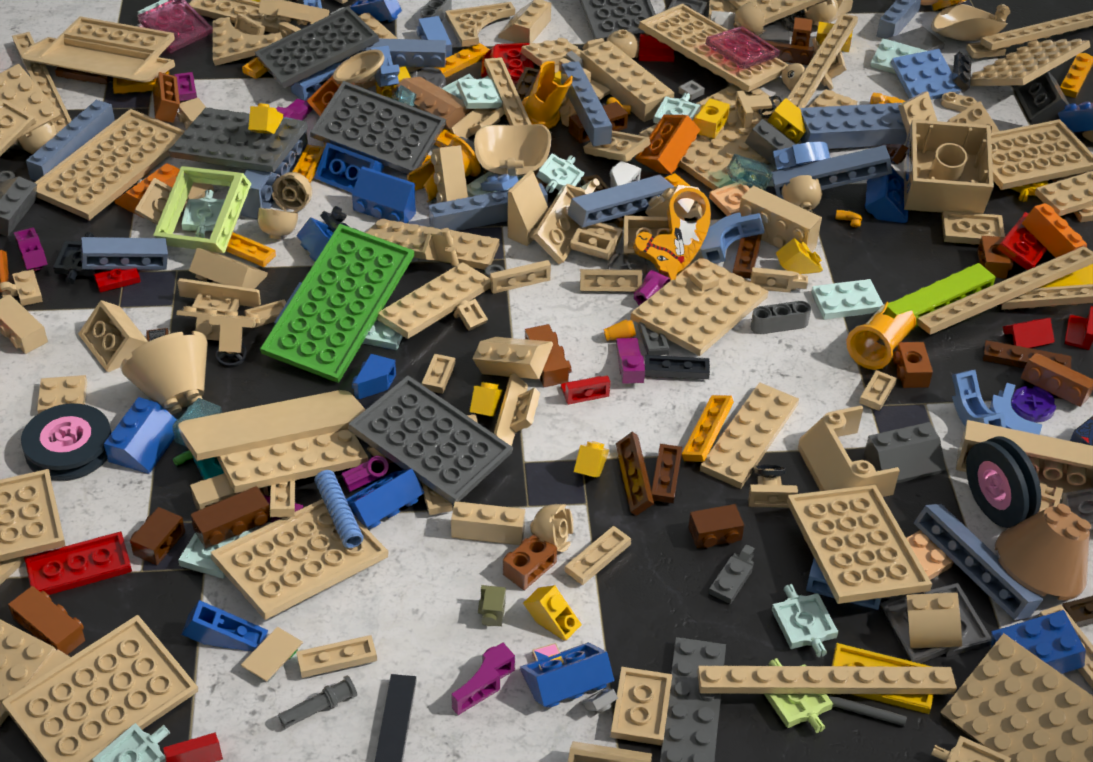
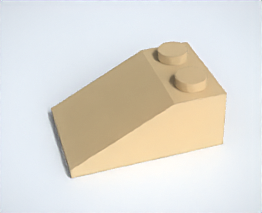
M531 170L508 191V238L525 246H528L533 240L535 241L532 236L549 210L536 176Z

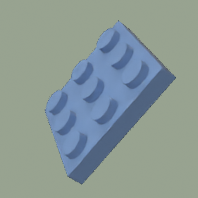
M940 49L895 57L890 62L909 99L926 91L929 92L931 100L942 98V95L948 92L959 94L961 91L960 87L952 81L953 74Z

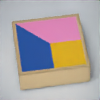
M556 643L532 649L535 661L560 653ZM562 656L552 659L561 660L562 665L565 664ZM543 663L539 664L540 671H542V666H541V665H542Z

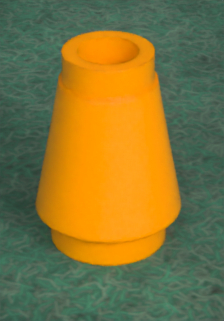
M625 319L603 329L606 341L636 336L632 320L627 321Z

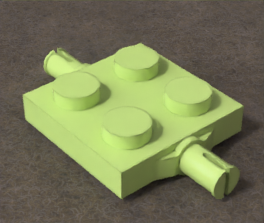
M777 658L769 662V666H782ZM764 694L787 728L809 721L816 733L825 729V725L821 722L818 715L832 709L833 703L827 694Z

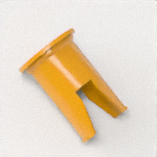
M546 61L541 65L529 96L522 101L531 124L544 125L548 129L556 126L559 122L560 106L573 82V76H570L563 86H559L553 81L555 78V61Z
M459 137L453 138L450 142L451 146L461 145L465 178L469 175L472 177L478 176L481 170L476 154L463 139ZM431 159L407 175V181L415 184V191L425 188L428 195L427 203L435 199L438 193L437 184L434 182L435 169Z
M888 302L881 305L880 309L864 325L856 326L849 332L846 344L851 358L857 364L867 369L876 370L885 367L890 362L893 350L897 347L898 342H901L916 325V317L912 310L899 314L893 319L888 315H883ZM881 338L885 346L879 344L877 341Z

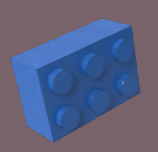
M1064 610L991 631V648L1004 633L1061 674L1085 666L1086 650Z

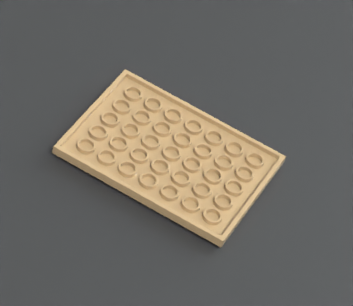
M735 84L696 103L700 105V109L709 98L730 104L729 117L715 139L697 134V138L691 143L686 155L678 163L680 168L712 190L736 183L770 164L769 161L744 143L752 129L762 119L767 122L768 119L761 117L759 109L753 110L751 128L743 127L735 108L736 93L742 90ZM759 88L750 92L744 91L746 96L768 95ZM776 99L774 100V103L778 107L780 102ZM774 110L770 112L766 111L763 113V115L771 114L774 112ZM657 124L640 132L639 136L649 137Z

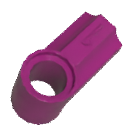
M653 270L649 271L644 283L634 293L633 299L640 306L669 283L671 279Z
M375 456L369 461L342 473L343 481L349 492L383 478L388 471V462L381 456ZM373 463H380L383 466V472L374 473L371 465Z

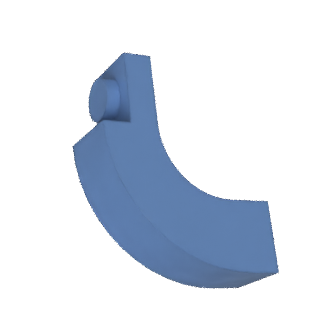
M389 46L371 48L370 50L377 49L382 51L385 57L383 65L374 76L379 87L398 85L399 64L393 65Z
M825 142L801 143L792 145L790 148L773 151L776 170L830 158L828 145Z
M739 212L724 217L708 229L701 246L703 258L708 259L714 264L725 262L726 250L731 243L740 238L765 233L760 213L742 217Z
M976 370L953 374L952 379L956 395L952 396L957 414L964 426H966L967 420L1006 428L1003 413H994L985 405L981 397Z
M1006 383L1004 391L1000 390L998 396L993 395L989 410L994 413H1003L1006 428L1040 435L1042 424L1025 420L1012 409L1011 399L1015 385Z

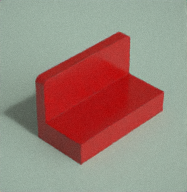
M640 34L639 61L674 62V50L670 46L659 42L658 39L651 35Z
M1093 306L1090 307L1087 318L1075 315L1069 316L1064 342L1066 345L1090 350L1093 342Z
M1051 318L1003 326L1004 334L1013 335L1015 346L1031 348L1054 343Z
M608 375L562 383L561 390L567 404L570 405L609 397L611 381Z
M216 732L163 748L166 762H216L223 760Z

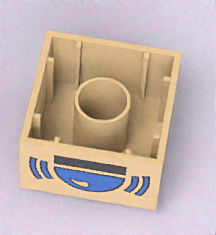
M912 119L905 142L908 150L904 159V210L942 213L943 211L983 214L994 187L990 125Z

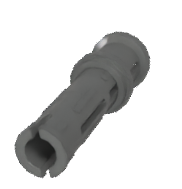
M347 675L343 677L342 681L331 687L325 686L322 692L279 713V720L284 729H287L327 707L335 708L339 702L351 696L353 698L356 697V688L351 678Z

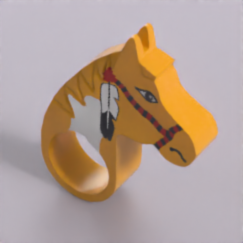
M690 187L678 190L672 196L667 209L669 234H661L654 237L648 232H641L635 239L633 245L635 253L651 261L658 270V273L669 277L671 280H675L677 274L682 272L692 262L707 235L711 212L706 195L700 190ZM688 198L696 201L702 208V218L693 224L680 219L674 211V204L678 200Z

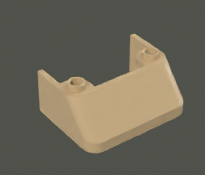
M862 405L826 413L799 439L798 450L820 491L876 485L882 497L894 494L900 472L899 468L876 472L874 466L868 461L858 460L852 462L838 438L858 433L863 412Z

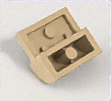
M602 223L581 227V229L578 228L570 242L571 249L610 260L616 254V247L623 235V229Z
M958 593L907 595L910 648L962 646Z

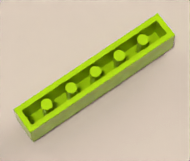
M980 263L975 264L945 279L938 280L925 288L923 287L914 293L905 295L903 298L888 303L884 315L894 319L897 315L912 310L916 317L915 327H917V318L993 286L996 277Z

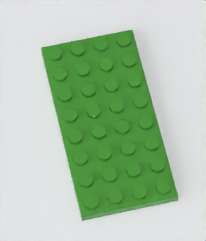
M339 224L260 348L261 354L339 383L378 318V313L384 308L413 259L414 250Z

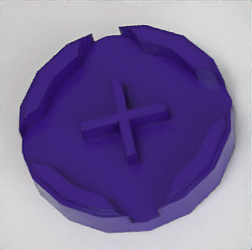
M1028 386L1021 387L1012 395V409L1025 420L1035 423L1045 422L1051 419L1056 410L1054 397L1039 387H1033V389L1028 388Z

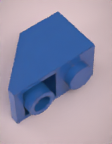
M370 354L367 361L363 362L359 375L353 379L352 388L354 389L355 398L361 399L388 390L396 376L395 360Z

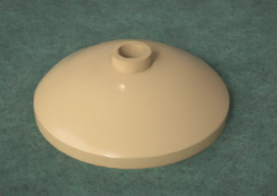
M373 49L350 57L334 71L333 78L335 82L342 84L345 81L353 85L369 82L383 65L384 54L380 50Z

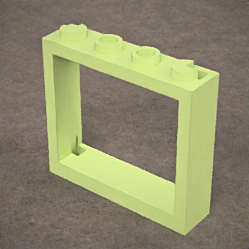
M181 166L153 236L155 238H166L167 246L195 250L200 248L212 252L225 253L251 182L243 173ZM193 182L230 186L210 239L173 234Z

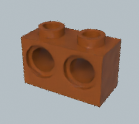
M535 533L530 538L524 539L518 548L513 552L507 553L503 559V575L524 591L557 563V547L552 543L540 541V538Z

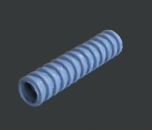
M331 470L319 472L315 477V483L342 544L346 548L359 546L363 541V535L334 472Z

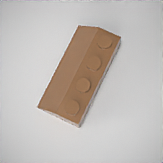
M421 77L403 78L392 90L396 101L446 119V125L443 130L451 132L450 128L473 110L466 109L462 99Z

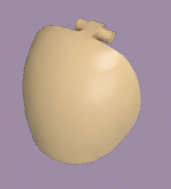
M955 4L939 12L933 19L931 28L939 35L951 39L980 41L981 37L997 34L1008 24L1005 21L1010 14V10L1004 4L998 5L994 15L970 5Z
M540 124L486 125L481 127L475 134L474 146L476 157L482 167L491 173L520 177L526 175L530 170L535 172L546 162L551 147V133L546 126Z

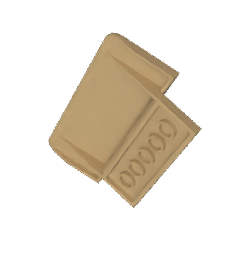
M80 16L57 39L47 37L27 48L21 57L25 61L137 82H150L157 78L159 72L165 73L175 67L174 60L159 57L175 40L174 33Z
M344 390L185 420L178 425V430L184 443L197 461L217 457L234 493L243 492L255 486L261 488L316 476L324 470L335 472L353 468L368 461V456L355 434L348 430V424L366 409L350 392Z

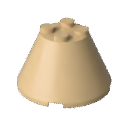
M192 331L193 335H183V332H177L141 345L131 352L133 356L128 361L126 359L122 361L120 365L122 374L152 401L158 402L171 415L179 413L183 407L188 405L195 406L203 401L207 356V339L203 333Z

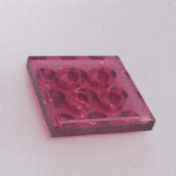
M170 0L138 15V21L145 28L174 33L175 40L166 48L170 53L213 33V28L185 0Z
M743 26L709 36L705 42L712 50L720 53L725 59L732 61L741 69L777 58L780 50Z

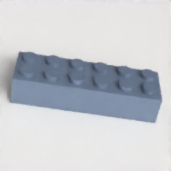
M902 103L799 108L806 129L800 140L802 143L825 142L828 145V149L905 144L907 132L898 105Z
M307 130L274 173L252 169L245 170L244 175L251 182V186L241 209V216L258 219L259 208L271 209L275 203L272 197L274 192L272 185L281 175L293 172L308 144Z

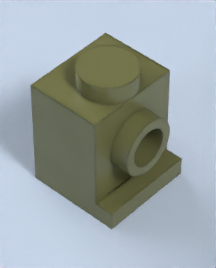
M481 585L478 614H482V625L502 627L506 604V587Z

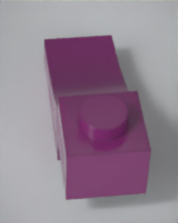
M296 99L286 108L279 106L276 108L278 112L283 114V118L287 117L302 121L313 110L307 101Z
M34 227L13 232L27 270L35 271L42 269L43 265H47L44 250Z
M617 338L616 347L622 384L644 383L645 366L643 355L640 353L638 338Z
M504 642L496 647L493 646L487 649L482 654V665L466 684L451 694L452 709L457 715L500 690V679L515 671V655Z

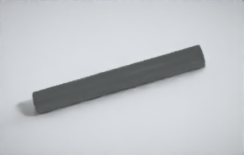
M832 695L829 697L833 707L905 726L907 716Z

